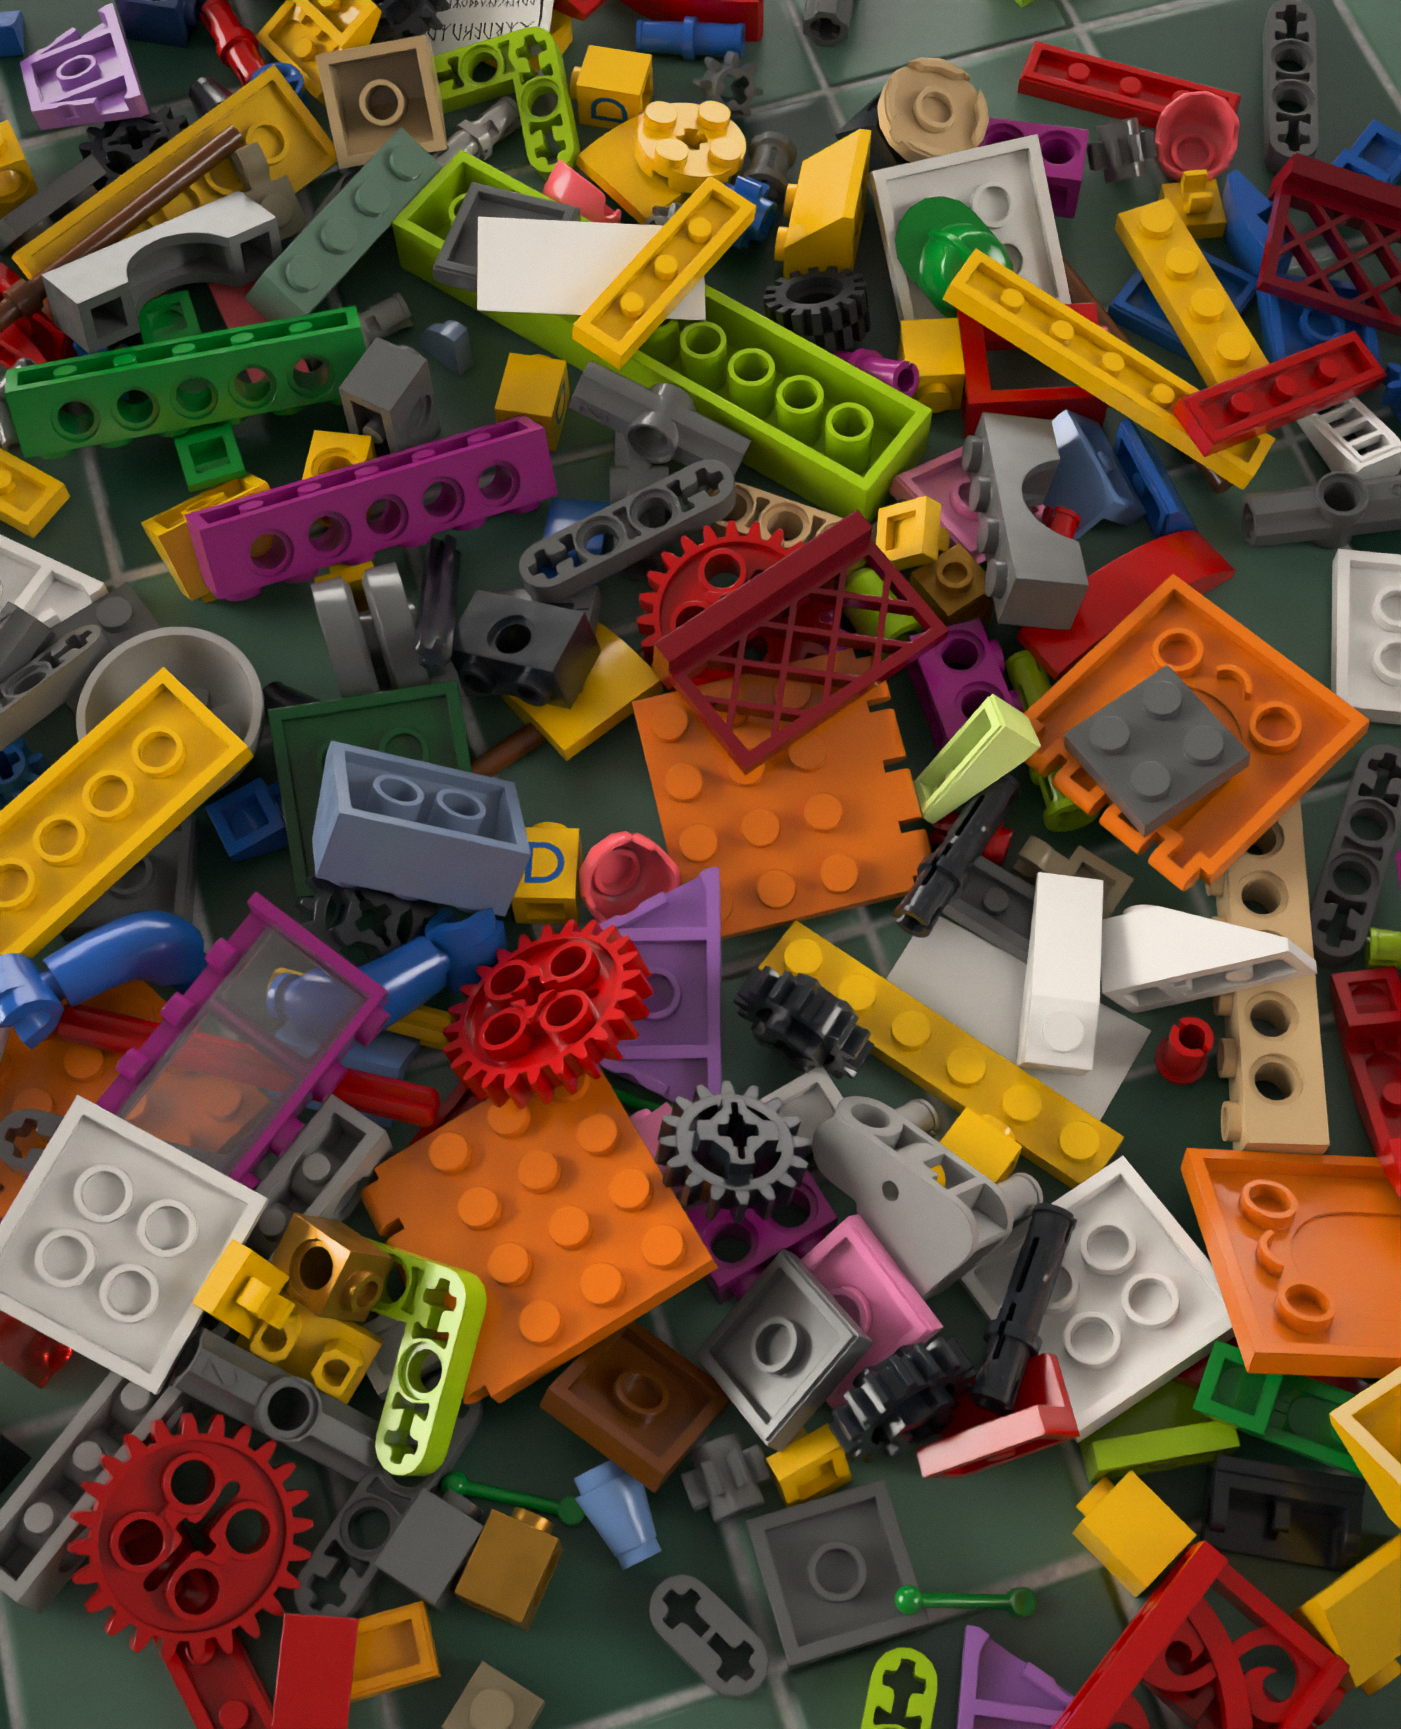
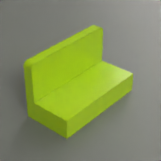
M1170 1380L1080 1441L1079 1444L1088 1483L1093 1484L1098 1483L1104 1476L1109 1480L1122 1479L1130 1470L1139 1476L1208 1464L1219 1454L1231 1456L1240 1447L1237 1431L1230 1426L1193 1411L1192 1408L1198 1390Z

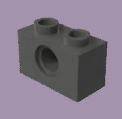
M376 337L338 389L350 434L372 436L378 458L432 442L441 432L428 360L411 347L405 345L396 346Z

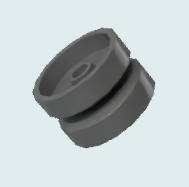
M395 562L364 570L361 581L369 607L368 610L357 612L350 585L341 576L310 584L342 698L380 692L374 669L383 666L386 667L392 690L430 684L427 670L418 664L419 654L413 650L417 614L412 599L407 600Z

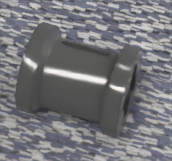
M767 131L755 135L751 139L748 147V156L751 159L750 167L742 177L746 178L748 176L760 182L768 180L767 185L770 186V190L766 199L777 203V206L785 202L788 186L786 180L787 172L796 162L797 148L787 136L778 132ZM776 149L775 159L769 160L771 150Z

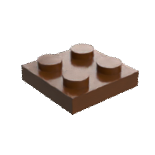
M632 1321L585 1350L547 1388L539 1406L655 1493L725 1413L731 1400L715 1379L636 1321Z

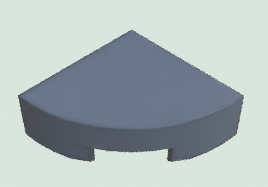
M447 320L444 324L435 322L421 333L419 347L459 377L474 365L468 328L454 320Z

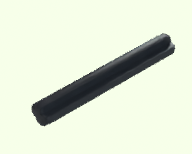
M448 534L445 535L443 540L432 537L427 543L413 650L419 654L418 664L429 670L434 663L446 666L450 662L452 655L461 552L456 549L457 539Z

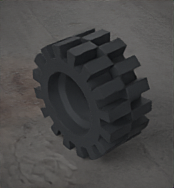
M828 266L824 272H819L818 267L808 268L809 273L801 274L798 270L790 273L789 280L780 277L775 280V286L769 285L765 290L766 295H763L766 318L831 354L836 353V347L838 346L845 350L853 347V340L861 342L866 337L865 332H870L871 324L866 281L863 280V276L859 273L854 275L851 269L845 268L838 273V269L835 266Z

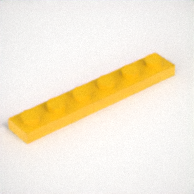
M977 248L950 283L943 297V300L1241 490H1244L1252 480L1276 439L1268 433H1264L1204 458L1172 412L1180 398L1200 390Z
M797 920L793 922L758 967V970L762 971L765 966H769L780 976L786 970L791 972L795 978L798 973L817 979L823 988L850 1004L854 1013L859 1017L856 1025L870 1031L871 1036L868 1040L874 1044V1048L871 1051L873 1056L961 1114L968 1107L980 1117L983 1114H989L1001 1120L1013 1131L1016 1137L1015 1141L1023 1146L1020 1153L1022 1156L1071 1189H1074L1104 1169L1123 1142L1124 1136Z

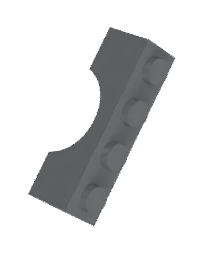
M237 191L44 273L42 278L54 324L91 354L140 332L138 316L141 309L150 299L168 289L200 282L220 283L239 288L257 280L283 252L277 217L241 191Z
M982 412L975 435H968L965 439L962 450V469L970 473L969 507L972 512H977L978 515L977 549L979 553L985 554L987 563L985 575L986 595L993 597L999 624L1070 630L1089 587L1080 544L1078 541L1060 535L1046 527L1028 509L1029 507L1043 504L1060 461L1052 421Z

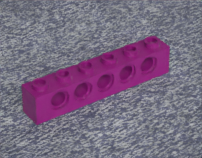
M520 415L186 514L185 518L204 584L218 600L226 598L229 601H241L258 595L261 592L262 586L283 580L287 583H299L310 580L319 574L318 569L337 563L358 565L368 562L375 557L376 551L395 545L400 548L423 545L430 541L431 534L450 528L456 531L478 528L485 524L486 517L505 511L510 514L530 512L540 506L539 501L557 496L558 493L545 428L525 415ZM495 465L496 474L493 481L488 486L479 488V478L482 472L489 466ZM441 482L442 488L439 497L433 503L423 505V495L426 489L433 483ZM379 499H386V509L383 515L375 521L367 522L366 514L371 504ZM330 516V526L327 532L319 538L309 539V529L312 523L320 517ZM263 534H273L272 546L265 554L250 556L251 545L256 538Z

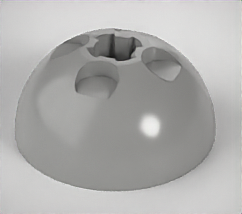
M182 626L159 628L141 633L123 642L98 663L88 677L80 694L76 712L78 741L85 737L162 667L168 670L249 747L253 756L257 751L264 728V696L259 678L251 662L238 647L227 639L198 628ZM251 760L246 765H244L235 775H233L225 784H223L215 793L221 791L229 784H231L245 770V768L248 766Z

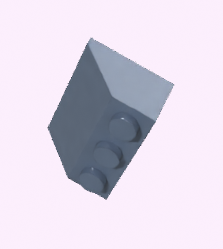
M336 741L330 742L326 755L312 837L316 878L329 880L338 886L346 888L359 886L388 892L404 900L416 901L422 899L451 905L461 911L473 914L492 907L494 915L506 916L531 856L514 782Z

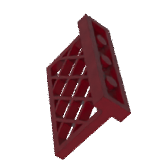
M1295 152L1271 180L1268 199L1273 202L1256 290L1401 337V316L1392 314L1380 297L1381 294L1395 287L1401 293V264L1390 248V245L1394 243L1401 244V187ZM1289 207L1308 213L1317 228L1300 236L1288 218ZM1344 225L1361 231L1369 246L1353 254L1337 228ZM1322 236L1339 261L1321 270L1306 244ZM1292 252L1308 278L1298 283L1277 276L1276 271L1279 258ZM1374 253L1391 278L1377 287L1373 286L1359 264V261ZM1345 270L1360 296L1352 300L1338 296L1327 278Z
M858 509L654 643L653 671L667 689L674 686L745 776L947 639L949 629L871 539L873 527ZM865 563H868L883 581L881 597L845 592L846 576ZM838 582L837 590L828 589ZM890 590L897 599L889 598ZM808 601L835 605L832 630L794 625L796 609ZM842 606L879 611L876 637L839 632ZM887 613L913 616L925 632L911 642L884 638ZM789 615L787 624L778 623V621ZM757 635L785 638L782 664L744 659L746 643ZM792 639L829 645L826 671L789 666ZM837 646L874 651L872 668L861 676L833 672ZM738 649L737 658L727 657V655ZM881 653L892 654L880 662ZM708 668L734 672L730 699L703 695L691 679ZM741 673L778 678L776 704L769 705L737 700ZM786 680L824 685L822 702L811 710L783 707ZM831 686L842 688L830 696ZM716 711L728 713L726 723ZM735 714L773 719L771 737L748 751L733 733ZM780 721L791 722L779 731Z

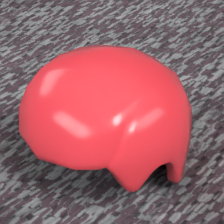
M1208 91L1183 93L1165 107L1158 120L1154 138L1157 150L1155 161L1159 163V169L1169 179L1176 182H1181L1184 171L1207 169V180L1216 179L1229 168L1237 150L1240 129L1237 114L1225 98Z
M559 160L545 183L542 191L543 195L558 203L579 207L580 215L592 222L621 223V210L617 209L614 211L606 205L605 194L578 174L564 161Z
M627 831L612 833L590 849L578 870L579 894L588 911L596 920L602 923L615 915L623 916L638 907L639 903L662 891L666 894L681 886V874L677 864L649 837L638 832L633 834Z

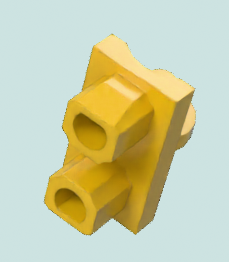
M281 1290L279 1295L295 1304L294 1309L282 1328L278 1330L261 1320L251 1339L240 1334L235 1345L291 1375L308 1380L317 1389L348 1404L381 1348L384 1338L353 1321L318 1317Z

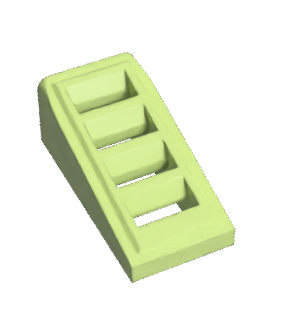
M996 695L988 696L913 782L923 819L932 824L936 823L1033 755L1041 747V744L1030 719Z

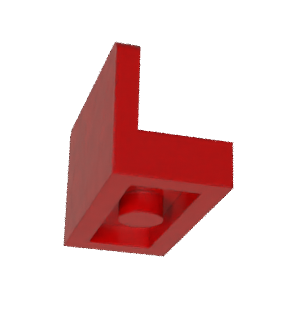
M1041 1353L1029 1359L1012 1414L1005 1416L985 1411L972 1403L973 1400L968 1398V1393L957 1399L961 1405L956 1410L951 1411L955 1419L940 1433L942 1439L917 1448L916 1453L923 1478L961 1479L1080 1437L1057 1356L1051 1353Z

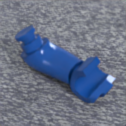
M492 907L480 910L468 919L457 922L454 910L442 908L426 925V937L419 936L383 957L357 967L388 991L389 1001L383 1009L391 1014L381 1031L411 1014L445 987L452 993L462 994L459 990L461 986L478 984L481 977L476 971L479 965L493 968L499 963L496 951L499 948L508 950V939L503 921L496 920ZM316 968L308 972L304 977L292 973H282L277 976L268 990L267 1007L270 1015L276 1020L291 1021L300 1036L323 1044L358 998L322 970ZM341 983L359 997V991L349 984Z
M148 909L129 913L83 934L44 958L42 961L47 970L42 973L33 960L23 954L7 953L0 955V1028L13 1026L22 1042L32 1050L57 1027L64 1010L60 1003L63 999L72 1008L111 988L133 980H148L153 985L163 987L171 985L180 994L184 995L208 965L205 961L207 954L203 951L204 939L202 934L193 924L177 914Z

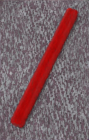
M67 1003L63 1006L64 1010L56 1027V1032L64 1041L125 1055L132 1047L139 1050L160 1023L82 1004L71 1008ZM200 1032L194 1033L169 1064L172 1067L284 1093L294 1080L292 1076L251 1045ZM302 1057L309 1062V1058ZM347 1068L346 1075L331 1093L356 1111L422 1127L433 1125L440 1106V1096L434 1088L352 1068ZM315 1096L311 1099V1100H314V1101L321 1102V1101H320L319 1099H317Z

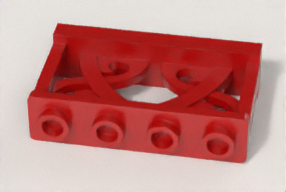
M1204 1540L1186 1547L1050 1729H1108L1115 1723L1123 1724L1129 1729H1150L1143 1708L1131 1694L1140 1680L1153 1688L1168 1692L1194 1690L1214 1680L1220 1705L1222 1729H1253L1252 1718L1260 1722L1270 1723L1267 1729H1307L1311 1722L1317 1726L1322 1725L1338 1708L1346 1693V1690L1339 1683L1349 1670L1350 1665L1339 1655H1334L1234 1570L1227 1564L1229 1560ZM1211 1587L1258 1628L1242 1634L1231 1642L1224 1626L1203 1595ZM1179 1642L1188 1651L1187 1663L1195 1660L1202 1651L1207 1662L1189 1674L1177 1675L1169 1669L1166 1663V1650L1171 1643ZM1261 1645L1274 1646L1283 1650L1291 1658L1295 1668L1296 1681L1293 1691L1287 1698L1276 1703L1269 1700L1264 1694L1262 1686L1264 1679L1271 1673L1279 1672L1274 1668L1261 1666L1251 1668L1243 1673L1239 1658L1250 1649Z

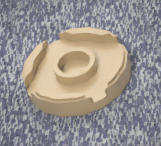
M920 57L909 61L905 67L900 68L898 71L896 70L884 85L877 105L879 126L889 145L909 162L977 148L984 139L989 123L987 101L981 89L976 92L974 86L968 82L971 76L961 67L940 58Z

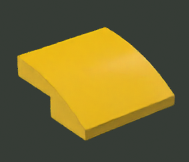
M286 0L255 37L279 62L291 64L299 69L303 76L305 88L326 107L315 55L369 45L382 11L371 0Z
M645 112L605 133L583 150L576 160V165L641 225L649 217L653 216L652 207H670L672 203L684 204L692 195L668 188L669 178L658 174L655 170H653L651 178L638 165L634 149L638 125L643 120ZM687 146L689 150H699L695 147Z
M599 621L595 636L602 651L584 683L583 691L578 694L571 709L549 704L533 706L518 697L500 695L525 724L531 722L566 762L634 713L633 701L654 697L663 691L662 681L653 669L631 647Z

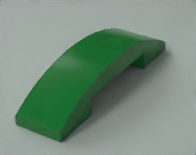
M188 289L149 300L143 306L138 316V324L144 344L202 334ZM189 379L182 382L178 387L186 393L197 394L204 391L208 385L201 380ZM215 423L194 426L186 433L174 437V443L190 493L247 476L230 423L218 426Z
M1215 1339L1192 1408L1193 1411L1283 1449L1365 1479L1331 1424L1329 1413L1355 1397L1356 1394L1304 1375L1247 1373L1240 1349Z

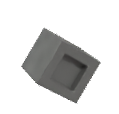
M423 1488L374 1565L385 1577L444 1614L456 1595L454 1593L483 1531L484 1526L478 1523L484 1512L474 1503L449 1488L442 1498Z

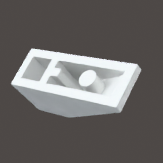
M1042 872L1037 873L1016 1066L1019 1068L1079 1076L1093 1070L1100 1005L1104 880Z
M1145 904L1131 906L1123 911V915L1102 920V994L1132 1014L1317 974L1316 960L1285 937L1173 909Z

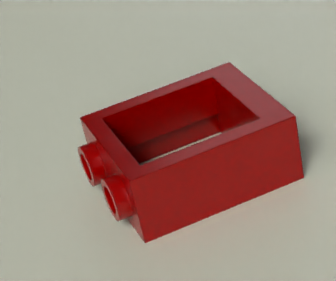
M1095 302L1065 304L1099 326ZM957 309L956 318L959 319L965 368L960 408L964 438L968 435H975L982 412L1052 421L1067 409L1095 420L1100 424L1101 428L1103 427L1106 410L1113 407L1080 386L991 390L986 351L1020 348ZM1099 326L1109 332L1107 326Z

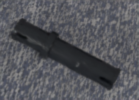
M1009 773L1005 774L973 796L936 851L925 855L917 868L918 877L916 882L893 912V917L897 918L895 922L902 930L915 937H928L951 899L961 896L969 883L968 874L971 867L992 839L1006 814L1022 794V789H1018L1020 783Z
M1039 1203L1034 1206L1029 1228L1014 1266L997 1318L988 1322L983 1336L987 1347L968 1398L973 1400L972 1403L990 1413L1005 1416L1013 1413L1029 1359L1038 1356L1042 1345V1339L1038 1335L1040 1325L1055 1286L1067 1245L1077 1224V1219L1073 1218L1074 1215L1071 1212L1057 1205Z

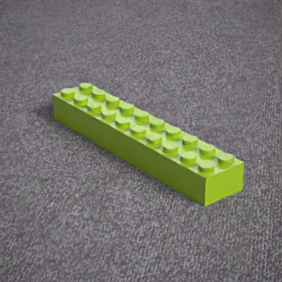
M461 149L392 221L400 267L477 310V292L437 283L434 281L432 270L471 183L475 182L550 201L554 200ZM581 216V222H592ZM706 284V321L665 319L620 370L572 339L573 324L581 315L479 311L582 371L585 370L589 361H594L649 389L658 383H668L681 388L692 398L696 407L695 412L752 439L742 463L827 512L842 518L847 517L858 509L864 518L871 523L878 514L879 508H883L892 496L888 490L893 477L914 468L928 450L932 417L931 408Z

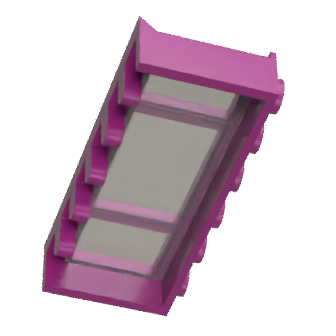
M256 891L247 901L251 910L250 914L228 941L220 938L211 947L205 956V961L208 964L184 995L176 992L168 1000L160 1012L164 1020L139 1050L132 1047L120 1059L115 1068L120 1074L95 1103L253 1191L256 1190L261 1182L253 1173L266 1156L272 1152L280 1158L304 1128L305 1124L298 1120L297 1117L310 1100L315 1096L321 1102H324L344 1078L348 1069L340 1062L354 1044L359 1042L366 1048L379 1034L391 1014L383 1009L389 1001L386 989ZM33 1168L29 1171V1173H28L27 1176L25 1177L24 1183H25V1181L27 1180V1178H28V1176L30 1175V1173H31V1171L33 1170Z

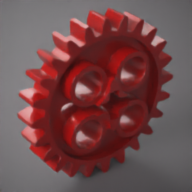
M733 520L728 521L725 537L717 538L709 525L703 526L704 543L698 546L685 535L681 537L684 555L679 558L672 553L664 551L661 556L667 573L649 571L647 574L649 586L655 592L639 594L641 609L649 613L637 618L639 632L649 635L641 641L644 656L653 657L654 643L805 543L799 541L786 550L784 548V530L779 528L768 540L761 538L760 523L755 521L750 527L747 536H739L737 526ZM720 573H731L739 578L735 584L725 588L714 587L709 583L714 576ZM808 601L796 609L794 625L832 630V625L828 624V622L833 621L835 605ZM789 615L778 621V623L787 624ZM757 635L746 643L745 650L751 648L759 649L766 653V657L762 662L782 664L785 638ZM792 639L789 663L828 654V651L820 643ZM738 649L727 655V657L736 658ZM708 668L691 680L698 686L734 677V672ZM674 686L669 688L670 692L677 691Z
M571 919L565 924L561 933L556 934L550 924L544 925L539 940L531 942L529 937L523 934L519 937L518 950L510 953L503 948H499L496 951L498 964L493 968L480 965L476 968L477 973L481 977L478 984L461 986L459 990L467 1001L449 1007L448 1012L455 1022L443 1028L442 1031L450 1042L443 1048V1052L451 1061V1069L466 1089L470 1088L478 1100L481 1101L488 1096L496 1107L501 1108L511 1097L519 1109H524L533 1094L536 1093L544 1105L550 1104L554 1096L555 1088L563 1085L573 1095L577 1092L578 1077L587 1074L589 1077L598 1080L601 1077V1070L598 1066L600 1061L604 1058L614 1061L622 1059L623 1056L616 1045L620 1040L637 1039L639 1033L631 1021L646 1018L650 1014L642 1000L654 994V990L647 981V978L651 976V972L629 936L622 937L614 925L602 930L597 920L592 919L581 930L575 920Z
M182 1413L176 1435L170 1434L167 1426L161 1419L152 1420L151 1443L145 1445L132 1433L125 1434L123 1440L129 1457L121 1462L114 1457L102 1454L99 1460L110 1477L105 1484L94 1481H83L81 1484L82 1489L96 1501L93 1509L71 1511V1519L88 1527V1536L68 1543L67 1551L78 1555H88L90 1563L76 1571L71 1578L75 1584L96 1582L98 1589L88 1598L84 1607L89 1613L100 1611L108 1606L114 1609L103 1629L111 1637L122 1631L127 1625H133L129 1648L136 1653H139L153 1636L158 1637L159 1658L163 1661H170L179 1641H185L188 1654L194 1662L202 1660L205 1642L209 1638H213L216 1645L225 1654L232 1653L233 1629L239 1626L248 1635L257 1639L261 1634L255 1614L261 1608L279 1617L284 1613L281 1604L273 1595L278 1586L298 1590L301 1586L298 1579L286 1571L289 1561L310 1559L311 1552L303 1547L294 1545L293 1540L294 1534L312 1528L313 1520L293 1516L291 1508L302 1502L309 1494L306 1489L285 1490L282 1483L295 1470L294 1462L287 1461L271 1467L268 1461L274 1453L277 1443L273 1439H266L253 1449L249 1448L248 1444L251 1438L252 1427L247 1424L241 1423L228 1438L224 1437V1416L219 1414L211 1416L203 1433H198L197 1424L192 1413ZM196 1460L206 1470L208 1477L207 1487L204 1493L195 1501L181 1503L172 1493V1475L182 1463ZM230 1481H235L238 1485L236 1494L229 1502L220 1507L201 1528L200 1533L207 1540L204 1547L200 1551L189 1547L184 1548L168 1567L159 1584L153 1590H146L143 1585L144 1580L177 1549L183 1539L180 1533L175 1530L179 1522L183 1519L195 1524L199 1522L216 1502L226 1484ZM247 1508L252 1509L260 1518V1536L250 1548L241 1551L234 1550L227 1541V1524L238 1511ZM140 1519L149 1520L156 1528V1547L152 1554L144 1560L137 1562L126 1561L120 1554L118 1546L120 1534L133 1521ZM195 1568L205 1569L210 1576L212 1584L208 1599L198 1608L192 1610L181 1609L176 1603L174 1595L176 1583L189 1570Z

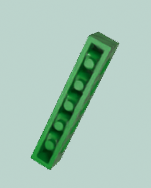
M355 305L6 370L4 393L24 458L41 456L43 459H58L71 454L77 448L98 444L102 448H117L128 444L133 438L157 434L160 437H175L186 433L191 427L215 423L218 426L230 423L233 426L244 422L248 416L272 412L275 415H291L300 412L306 405L326 401L342 405L338 388L366 352ZM307 357H314L323 362L322 366L313 372H301L295 368V365L301 359ZM248 368H256L266 374L260 381L255 383H245L237 378L241 371ZM189 379L201 380L208 385L204 391L197 394L186 393L178 387L182 382ZM138 390L144 392L150 398L142 404L132 405L124 402L120 396L127 391ZM78 401L89 406L91 410L84 415L75 416L66 413L61 407L68 402Z

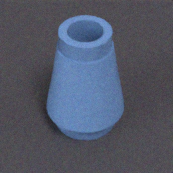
M611 1460L574 1478L581 1495L575 1498L576 1502L614 1557H617L622 1570L662 1551L656 1539L657 1533L645 1487L642 1483Z

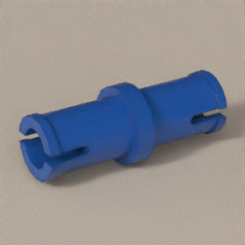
M685 16L684 22L639 19L636 25V52L683 55L685 61H696L697 56L725 57L727 51L738 53L739 59H742L745 51V24L699 23L698 17Z

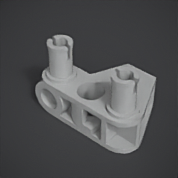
M845 1097L839 1101L834 1117L820 1123L814 1132L812 1141L814 1160L820 1172L831 1183L856 1201L857 1214L861 1215L924 1301L948 1290L1006 1241L1012 1232L1013 1222L1023 1217L1031 1216L1034 1206L1043 1203L1042 1189L1031 1175L1015 1173L1007 1177L1006 1180L995 1184L934 1139L936 1133L932 1129L936 1130L939 1128V1118L935 1108L928 1101L914 1099L903 1106L893 1109L881 1101L869 1097ZM941 1164L945 1173V1187L936 1181L938 1174L930 1168Z

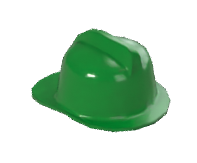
M945 196L924 198L911 206L899 221L895 236L897 258L909 278L946 318H956L957 308L943 300V297L950 283L976 248L1013 271V264L1003 244L977 214L959 200Z

